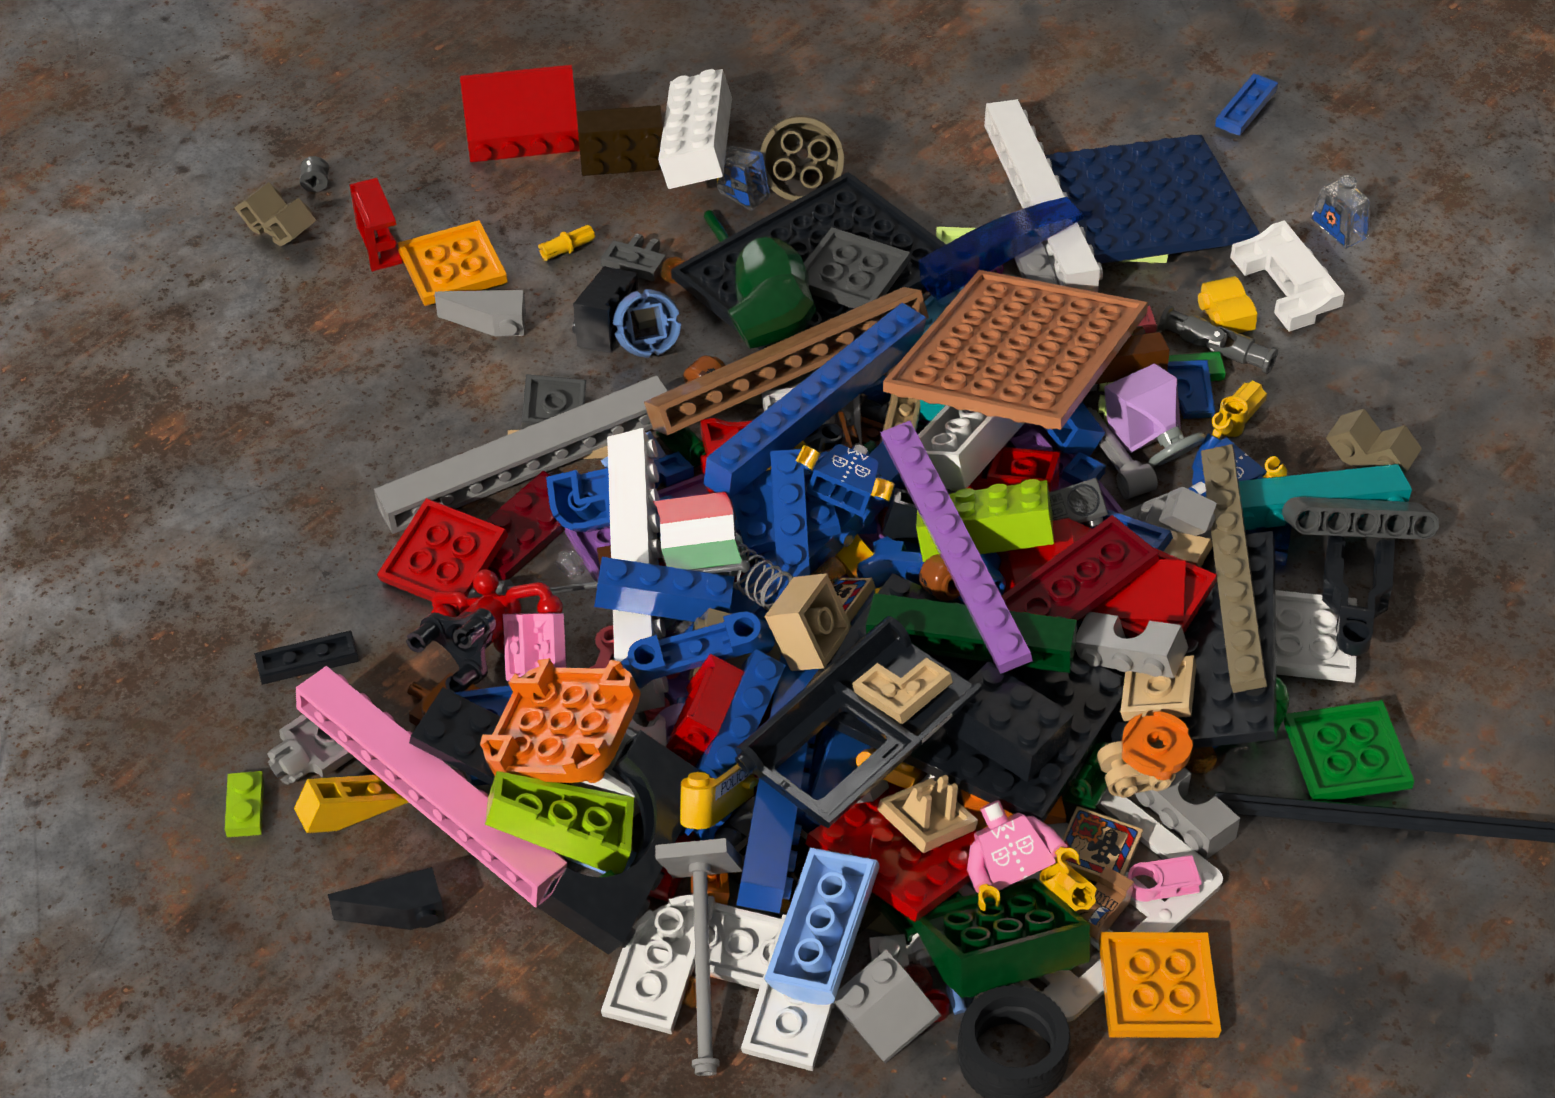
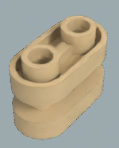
M1157 740L1155 743L1148 742L1153 748H1163V741ZM1121 741L1110 743L1102 747L1097 753L1101 770L1107 773L1105 775V782L1109 793L1114 796L1126 798L1135 793L1150 790L1162 791L1167 789L1176 778V773H1174L1168 780H1158L1154 776L1142 774L1132 768L1122 759Z

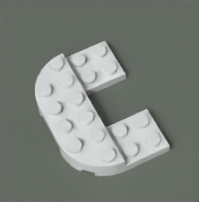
M693 895L669 899L670 903L659 907L653 912L650 909L632 927L636 930L629 944L622 948L601 1009L602 1016L668 1034L673 1033L692 972L696 973ZM708 896L710 977L759 989L741 1046L742 1053L813 1071L831 1009L834 1008L835 1003L817 1005L799 1001L778 992L764 980L786 915L783 914L780 919L716 903L713 896Z

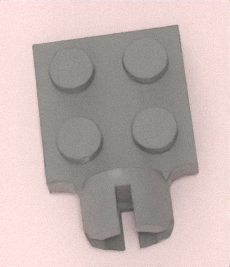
M305 715L299 716L279 729L280 738L283 742L267 753L270 758L268 761L269 766L275 776L278 778L286 773L288 774L280 779L281 782L287 785L294 783L311 772H315L324 778L354 758L352 754Z

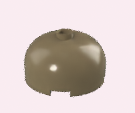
M795 115L781 120L769 130L760 150L763 156L767 184L776 194L791 201H796L805 195H795L785 191L779 185L778 179L787 181L797 172L801 173L800 180L805 187L816 188L821 184L823 176L826 179V184L841 176L843 171L844 151L839 136L829 124L813 116ZM805 149L808 152V156L800 158L797 152ZM812 170L818 172L820 176L815 182H809L805 179L804 172Z

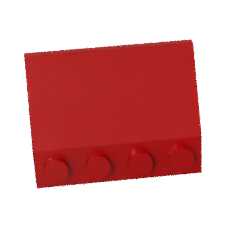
M572 65L460 76L470 162L580 151Z

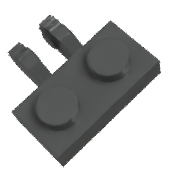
M637 233L629 244L613 240L601 257V266L637 272L639 278L654 282L666 264V255L658 253L660 241L656 238H652L646 248L643 249L644 237Z

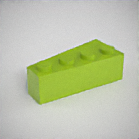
M497 771L488 796L485 825L602 871L612 870L617 875L624 871L631 853L634 797L557 782H545L536 778Z

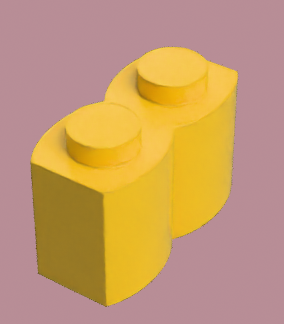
M1236 276L1202 283L1201 293L1198 294L1199 307L1201 310L1206 311L1209 316V322L1213 326H1220L1236 333L1256 329V308L1249 296L1246 295L1242 283Z

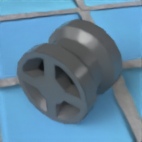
M317 156L305 158L300 167V185L310 192L324 190L328 184V163Z

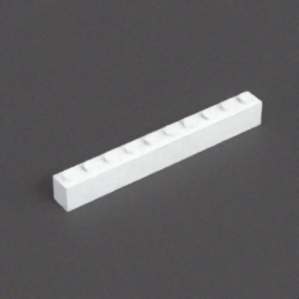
M1018 99L986 103L985 129L1023 210H1029L1059 285L1098 292L1099 280L1103 279L1101 263H1097L1094 258L1093 247L1091 244L1088 245L1084 228L1079 227L1077 223L1076 212L1074 209L1071 210L1067 193L1061 190L1059 177L1054 175L1052 171L1051 160L1045 157L1043 144L1038 142L1036 138L1035 127L1030 126L1027 111L1022 109Z
M644 428L608 436L611 558L659 565L658 559L662 558L661 544L657 539V533L660 532V519L656 513L657 507L653 502L660 500L655 488V483L659 482L658 470L654 464V458L658 457L656 443L654 439L649 440ZM613 610L615 661L621 662L628 656L630 646L640 639L657 635L658 640L666 637L665 624L661 617ZM666 676L654 679L639 689L641 695L635 713L665 706L664 693L668 692L669 689Z

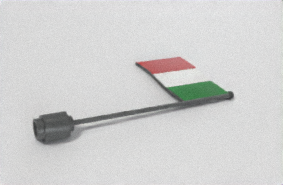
M726 492L653 501L660 517L661 550L667 567L713 574L742 570L743 573L749 571L750 564L748 561L742 560L736 542L734 509ZM501 580L496 589V594L506 595V592L515 585L510 580ZM598 581L550 587L552 594L597 588ZM474 587L470 589L469 598L482 596Z

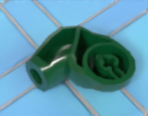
M768 236L756 238L744 247L739 253L735 265V291L739 303L730 308L728 314L747 347L754 349L773 345L803 332L816 313V307L809 290V274L800 254L781 239Z

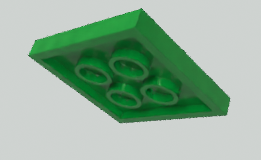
M1383 700L1286 714L1283 723L1311 800L1331 801L1413 788L1415 780Z

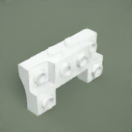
M1285 220L1272 224L1253 238L1232 245L1230 258L1245 276L1266 270L1287 296L1276 300L1274 313L1289 332L1315 324L1316 315L1342 307L1345 293L1332 279L1327 269L1314 257L1311 249L1304 245Z

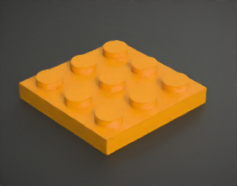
M480 220L397 243L399 253L424 306L436 303L435 292L480 291L508 283L507 274Z
M1100 932L1098 940L1109 1037L1219 1038L1221 1025L1208 933Z

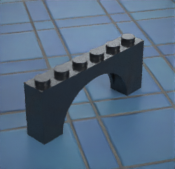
M641 730L626 742L612 768L628 784L640 808L642 837L635 859L626 871L608 877L587 876L566 867L551 880L537 908L608 955L618 947L625 948L629 944L636 931L632 928L636 918L640 919L649 907L650 901L647 897L651 890L654 891L665 875L661 871L663 866L656 860L655 845L675 843L678 836H682L685 833L686 827L680 823L681 781L687 778L690 773L701 772Z

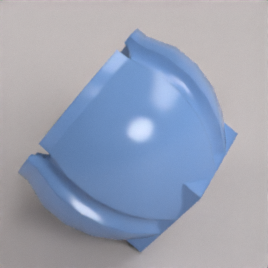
M645 289L642 294L638 291L632 292L624 297L615 310L613 325L617 326L615 337L626 351L635 356L649 358L652 353H655L657 356L662 355L670 350L679 337L681 322L677 320V316L680 314L674 301L660 291ZM654 307L658 334L635 338L630 311Z

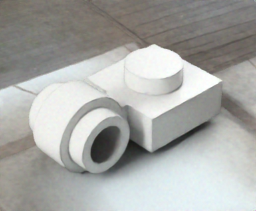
M918 933L913 935L910 945H906L904 934L869 938L871 962L887 949L907 973H909L910 961L916 962V965L922 968L935 965Z

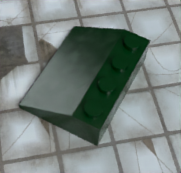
M1036 878L1016 882L999 890V907L996 906L993 898L987 897L983 899L986 904V911L980 910L978 907L979 893L942 902L918 921H912L942 979L961 998L975 997L979 993L989 991L992 988L1009 986L1028 979H1039L1046 974L1060 970H1071L1075 966L1090 962V923Z

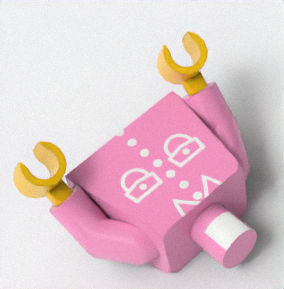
M999 800L980 808L988 827L974 833L975 841L970 845L967 871L975 891L979 893L978 907L980 910L986 911V904L983 899L987 897L993 898L996 906L999 907V890L1055 864L1054 857L1057 858L1061 871L1066 874L1069 873L1067 866L1064 864L1066 859L1073 858L1078 865L1081 864L1077 851L1067 848V845L1055 830L1036 817H1025L1021 813H1015L1007 817Z

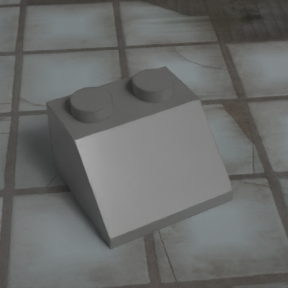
M887 949L841 987L834 1001L840 1012L885 1064L941 1016Z

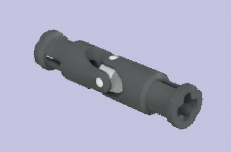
M1170 305L1163 311L1158 325V329L1161 331L1168 330L1181 335L1182 340L1207 347L1213 352H1220L1221 355L1241 364L1249 363L1259 367L1266 374L1273 368L1278 355V349L1274 347L1271 349L1256 344L1252 338L1220 326H1213L1210 322L1193 314L1187 316L1177 312ZM1227 337L1235 341L1230 347H1225Z

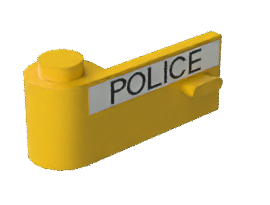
M738 764L717 779L710 778L707 773L703 772L690 773L687 778L681 781V825L689 829H707L714 826L754 796V787L758 784L759 778L754 777L752 772L750 774L745 773Z

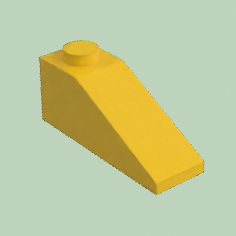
M377 775L307 779L294 809L306 833L341 830L409 802Z

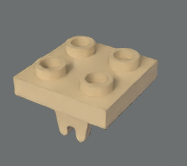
M947 775L940 776L937 782L930 778L880 799L877 809L922 853L975 831L978 822L957 801L958 786L956 783L948 785Z

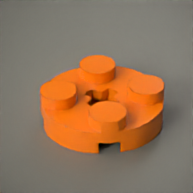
M1153 712V716L1142 717V714L1137 715L1124 728L1121 741L1122 759L1142 774L1154 776L1158 780H1168L1174 773L1182 770L1191 757L1193 743L1188 734L1189 729L1178 717L1166 712ZM1157 740L1163 741V748H1153L1148 742L1155 743Z

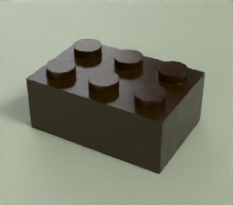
M660 105L576 111L582 176L662 170L658 160L663 132Z

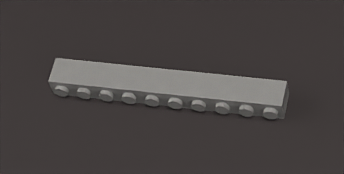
M656 375L386 483L374 489L378 510L391 533L395 534L408 527L426 498L456 509L535 477L542 471H550L589 455L592 451L608 446V436L644 428L645 431L653 429L644 401L667 392V389Z

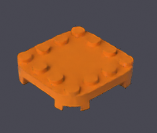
M550 658L538 660L539 667L529 670L521 677L515 673L508 682L513 693L493 734H483L480 742L485 759L494 776L497 771L536 778L545 782L577 783L587 781L589 783H596L605 776V769L608 768L614 759L639 703L641 692L632 674L623 667L620 661L610 660L606 669L554 667Z

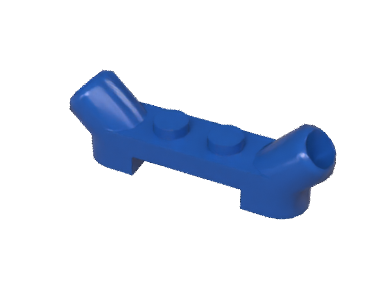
M884 540L878 542L873 556L858 563L857 576L858 578H872L875 588L882 587L892 573L913 583L920 584L919 573L925 562L922 561L921 553L907 552L904 541ZM996 552L980 554L1002 596L1006 588V580L999 572L1001 565L1000 556Z
M747 611L723 616L724 622L661 640H658L657 635L640 639L630 646L628 656L621 663L632 674L638 688L641 689L654 679L701 667L709 654L722 660L748 653L752 654L755 649L767 654L775 644V637L767 621L759 620L756 615Z

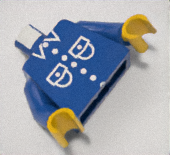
M1218 412L1212 418V424L1215 429L1212 434H1207L1197 451L1192 464L1193 486L1188 489L1207 498L1201 451L1215 447L1233 445L1239 481L1286 476L1287 468L1284 464L1279 466L1280 460L1278 457L1272 456L1266 461L1264 469L1227 437L1221 440V435H1226L1232 431L1233 422L1229 418L1225 425L1219 426L1223 419V414Z
M838 444L830 452L819 453L817 450L803 445L796 461L802 463L803 467L812 474L806 493L861 517L865 513L870 497L878 502L884 499L890 501L895 484L883 479L882 475L877 473L879 462L869 457V451L866 447L855 445L850 449Z

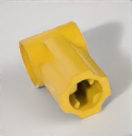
M1253 380L1249 383H1244L1233 396L1226 397L1221 401L1219 412L1223 414V419L1219 426L1225 425L1229 418L1233 422L1232 431L1224 436H1240L1244 431L1245 423L1266 401L1267 393L1263 390L1261 384Z
M1055 858V864L1041 871L1040 881L1074 911L1080 909L1089 910L1096 902V887L1075 871L1066 861H1064V864L1067 866L1069 873H1063L1057 858Z

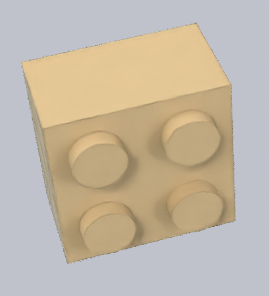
M827 573L793 577L765 615L768 626L791 671L825 668L852 627Z

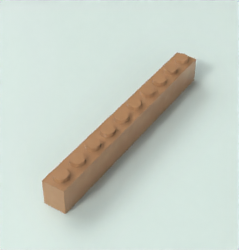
M902 287L644 401L653 430L670 435L821 367L901 303L906 304L928 319L929 316L921 290Z

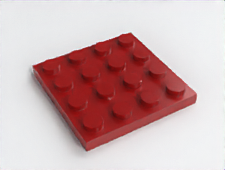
M888 782L889 788L873 802L856 803L829 828L822 825L818 826L808 833L805 844L810 848L877 860L880 867L872 892L916 922L971 881L967 871L970 845L975 841L974 833L977 831L975 830L922 853L877 810L880 799L905 789Z

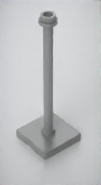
M727 838L655 845L656 860L667 869V872L673 878L693 876L698 1059L692 1060V1068H695V1075L697 1076L716 1075L717 1067L720 1064L719 1059L713 1058L707 875L742 872V857Z

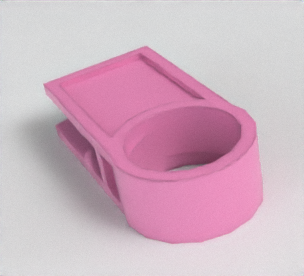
M1192 855L1140 862L1130 868L1127 878L1132 880L1136 876L1146 875L1156 881L1157 885L1150 889H1143L1134 884L1132 897L1143 902L1200 893L1199 885L1202 884Z

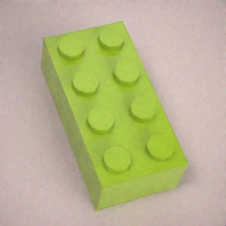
M1029 479L1021 484L1008 486L1005 484H995L987 489L980 490L965 488L958 490L956 493L949 494L979 554L1054 544L1053 515L1047 480ZM917 510L916 529L922 561L925 562L931 556L940 553Z

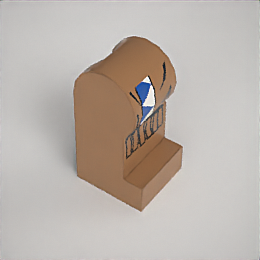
M1107 866L1099 875V880L1095 885L1097 889L1095 892V904L1089 910L1080 909L1077 911L1081 917L1090 923V936L1096 940L1099 939L1100 932L1108 931L1131 902L1134 881Z

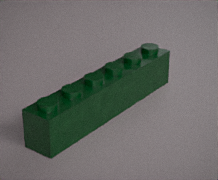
M874 593L866 621V634L885 617L891 616L906 629L912 644L926 654L995 663L966 605ZM1009 611L1032 655L1033 661L1021 665V667L1070 673L1076 646L1077 620L1060 616L1053 617L1031 614L1029 612Z

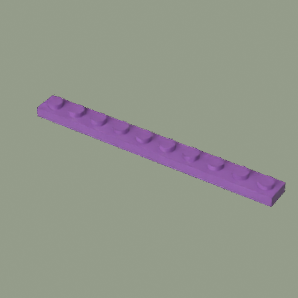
M911 421L880 432L882 441L1000 674L1033 661L1024 638Z

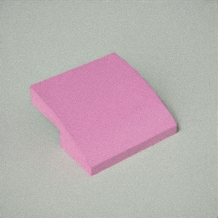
M564 613L503 614L506 681H510L515 673L521 677L529 670L539 667L537 661L540 659L550 658L554 667L566 668Z

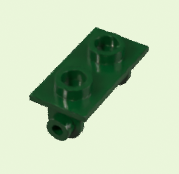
M688 426L670 435L656 432V435L673 453L679 451L693 466V469L701 465V455H706L703 441Z
M1101 741L1094 744L1091 749V756L1087 758L1076 778L1072 780L1063 801L1094 809L1097 807L1108 788L1105 782V775L1107 773L1101 770L1097 753L1102 747L1108 745L1107 742Z

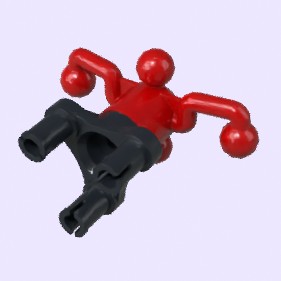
M487 569L478 571L473 578V587L482 596L468 598L459 591L436 592L432 597V612L421 621L420 627L407 635L409 639L406 640V643L412 651L417 653L422 652L433 641L442 645L459 666V670L446 679V688L454 693L463 692L472 684H478L487 676L488 668L485 649L493 643L499 653L505 654L503 614L521 613L522 608L519 598L538 595L540 597L537 604L538 613H562V601L552 594L548 585L542 582L511 587L506 592V595L496 594V589L499 585L497 575ZM447 604H457L460 615L456 617L453 608Z

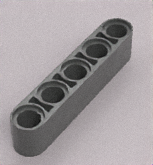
M1294 497L1289 499L1282 509L1284 520L1297 531L1306 535L1429 539L1439 529L1438 517L1416 502ZM1306 511L1305 515L1298 520L1300 514ZM1335 513L1334 517L1328 521L1330 515ZM1364 514L1363 519L1357 523L1359 517ZM1393 516L1392 520L1387 523L1388 519Z

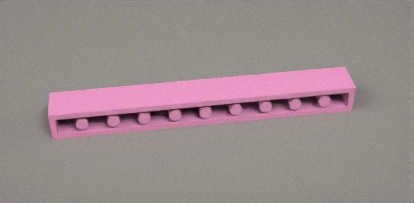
M325 666L296 687L297 710L534 907L538 906L551 880L567 867V862L561 854L485 825L488 794L483 790L475 788L460 771L453 770L443 760L409 744L412 732L406 731L399 726L389 713L382 712L377 708L366 694L355 690L341 674H336L329 667Z

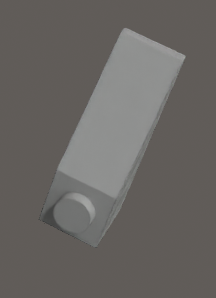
M523 290L435 292L437 316L439 318L492 336H524L526 309Z

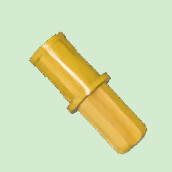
M585 225L569 233L561 232L560 236L539 244V252L544 261H548L566 252L570 254L574 248L593 241L595 233L590 225Z

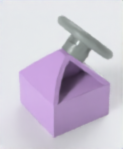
M1155 363L1104 386L1108 427L1124 449L1132 453L1156 441L1159 442L1160 446H1164L1165 449L1150 458L1149 464L1152 467L1170 462L1204 442L1205 435L1201 432L1186 438L1184 437L1180 426L1177 378Z

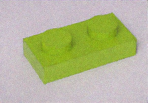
M262 771L228 774L225 832L227 837L262 835L264 792Z

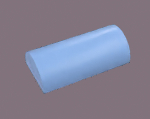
M810 848L764 978L772 988L788 997L806 1003L828 1005L835 1001L880 867L877 860Z

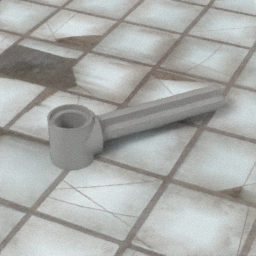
M1088 407L1087 409L1106 432L1099 445L1118 470L1116 480L1121 495L1125 499H1130L1156 490L1158 482L1152 466L1148 463L1142 465L1139 461H1133L1097 410Z

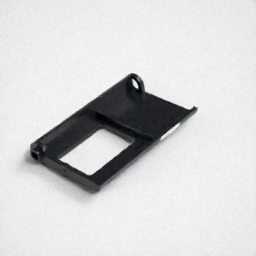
M887 616L735 749L737 754L735 761L745 773H754L822 826L829 828L981 692L982 685L979 683L975 685L969 683L912 644L910 636L902 624L895 618ZM925 658L950 672L953 681L952 684L903 724L857 695L852 685L853 682L877 663L902 678ZM844 711L849 712L887 739L880 748L820 800L813 799L776 771L790 756L839 713Z

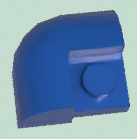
M608 468L583 474L573 470L546 477L550 509L553 517L563 527L575 532H592L610 527Z

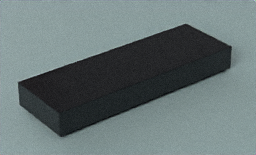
M351 630L254 653L262 685L318 672L325 666L335 668L359 662Z

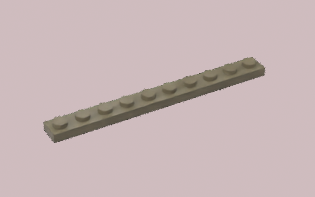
M1230 444L1202 450L1201 456L1207 498L1217 503L1213 512L1215 514V521L1211 527L1230 685L1233 693L1267 687L1235 452L1233 445Z

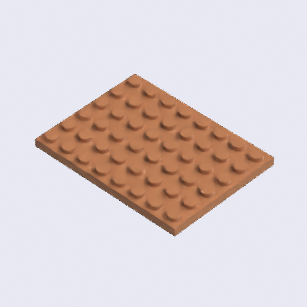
M978 270L884 379L883 392L895 394L901 398L909 397L923 400L929 404L947 405L957 410L975 411L990 417L998 416L1012 419L1017 423H1031L1043 426L1046 429L1061 430L1147 314L1148 302Z

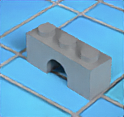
M1180 487L1169 492L1166 502L1157 497L1143 502L1137 520L1167 530L1197 536L1206 533L1212 527L1215 521V514L1213 512L1217 503L1190 489Z
M1089 612L1086 614L1077 632L1075 649L1078 657L1085 660L1092 667L1100 666L1117 669L1122 672L1132 671L1154 677L1174 678L1186 654L1188 645L1181 625L1149 621L1142 634L1126 639L1119 616Z
M1185 768L1176 773V778L1167 789L1135 793L1138 801L1143 806L1149 807L1155 812L1167 828L1173 829L1184 839L1190 848L1197 851L1206 860L1237 837L1240 817L1216 796L1203 804H1191L1183 799L1188 794L1191 773Z

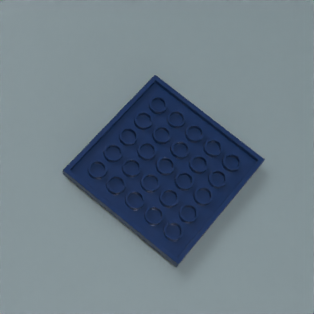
M1202 134L1045 155L1046 159L1049 158L1051 160L1054 175L1059 177L1062 192L1067 193L1071 210L1074 209L1076 212L1079 227L1084 228L1088 245H1092L1094 258L1097 263L1102 264L1230 246L1259 235L1257 227Z

